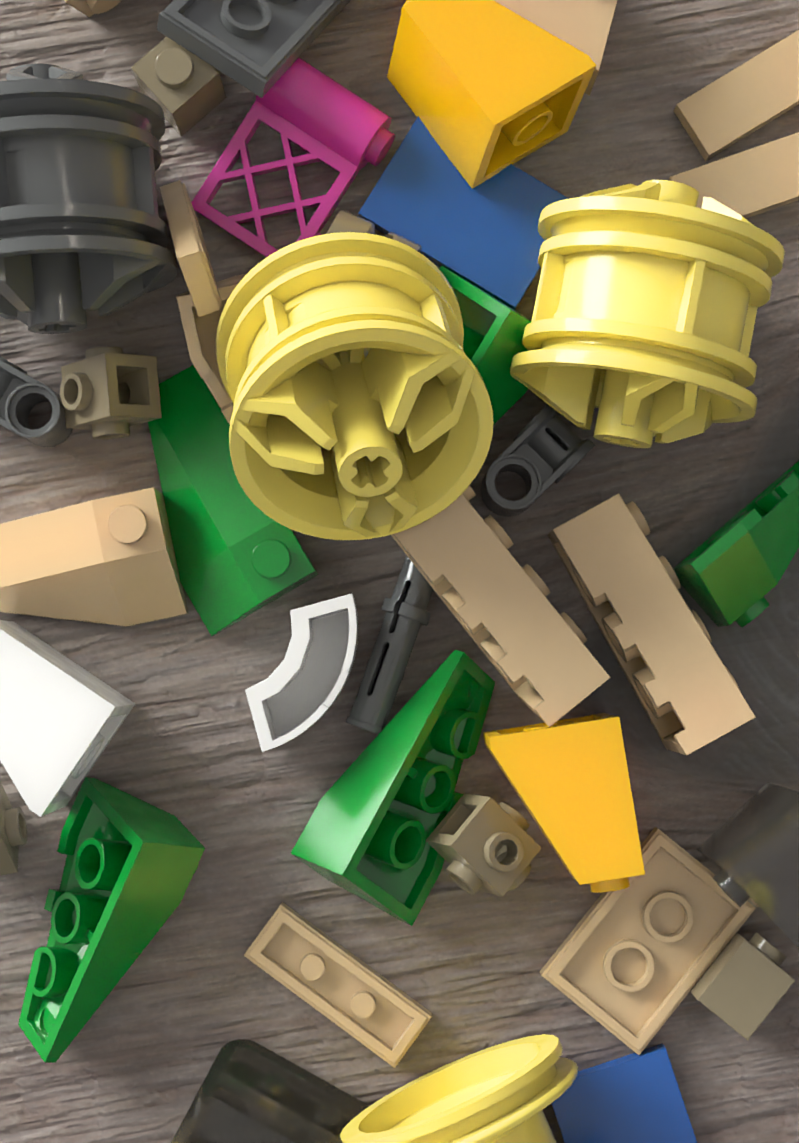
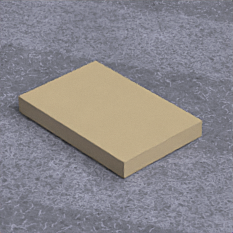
M657 827L651 831L640 845L645 875L629 877L630 887L603 892L540 970L542 977L638 1055L641 1054L756 909Z

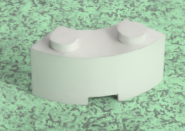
M352 593L290 610L292 637L284 660L267 679L245 689L262 752L278 747L310 728L328 711L343 690L349 678L358 645V613Z

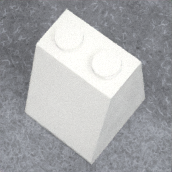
M0 620V761L28 808L42 817L67 806L135 703L17 623Z

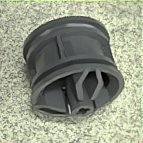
M21 65L11 69L6 74L7 81H0V316L5 319L16 318L26 324L28 330L34 333L63 334L77 332L87 328L86 310H98L99 316H108L145 293L166 286L177 277L176 256L166 249L169 242L167 225L158 216L155 171L159 168L162 161L159 140L165 133L164 111L152 98L129 88L83 80V74L56 65Z

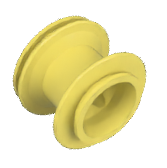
M542 1034L511 1040L453 1061L396 1089L354 1117L343 1128L340 1137L343 1143H556L543 1109L558 1099L572 1085L578 1074V1066L571 1059L560 1057L562 1055V1045L559 1038L554 1035Z

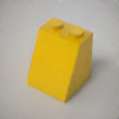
M407 0L401 9L387 78L414 114L421 119L436 143L473 189L510 164H515L568 132L596 68V64L589 55L494 0Z
M600 713L558 720L550 727L543 722L482 732L486 748L566 869L579 885L590 884L591 892L594 893L611 892L630 887L629 877L645 875L620 717Z

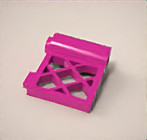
M298 58L262 98L258 95L256 96L254 104L191 202L196 212L265 257L278 250L268 244L264 218L296 211L301 231L297 241L322 235L320 234L321 230L358 172L368 162L376 167L389 151L395 139V134L388 130L391 124V117L306 61ZM263 123L281 135L285 159L252 166L247 144L259 125ZM291 142L309 154L294 157ZM241 155L243 168L231 171ZM321 161L339 173L326 195L302 200L296 167ZM288 169L294 202L261 209L254 176ZM246 178L252 211L227 217L210 206L223 183ZM318 206L307 224L305 209ZM255 221L258 236L239 224Z

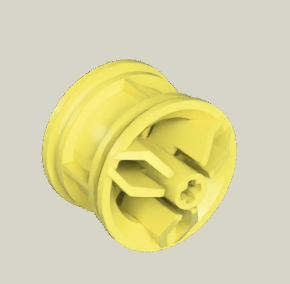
M649 180L638 186L630 183L594 191L577 198L560 200L546 206L540 213L538 232L545 241L540 246L538 263L542 270L532 321L526 325L522 344L528 351L514 355L510 374L515 380L525 385L546 404L579 428L590 430L594 408H599L593 437L600 441L633 448H650L655 435V442L661 444L670 443L704 433L712 423L740 422L751 419L755 415L757 397L746 389V387L754 383L757 370L756 363L749 358L757 309L765 305L770 299L772 289L771 277L781 271L785 251L781 243L772 235L754 226L743 216L711 197H703L702 208L696 207L699 192L689 185L668 180Z
M357 232L318 235L285 246L266 257L243 277L228 298L217 327L216 356L220 377L234 405L229 428V448L232 465L237 480L248 498L265 515L277 523L305 535L332 540H364L388 536L417 526L443 511L469 487L482 468L493 436L494 422L490 397L482 376L463 351V319L454 291L443 273L427 257L408 245L384 236Z

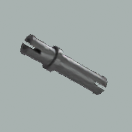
M407 555L392 597L384 598L381 610L385 611L386 614L370 659L366 665L351 713L346 719V723L377 734L386 726L421 625L427 626L431 617V613L426 610L433 593V588Z

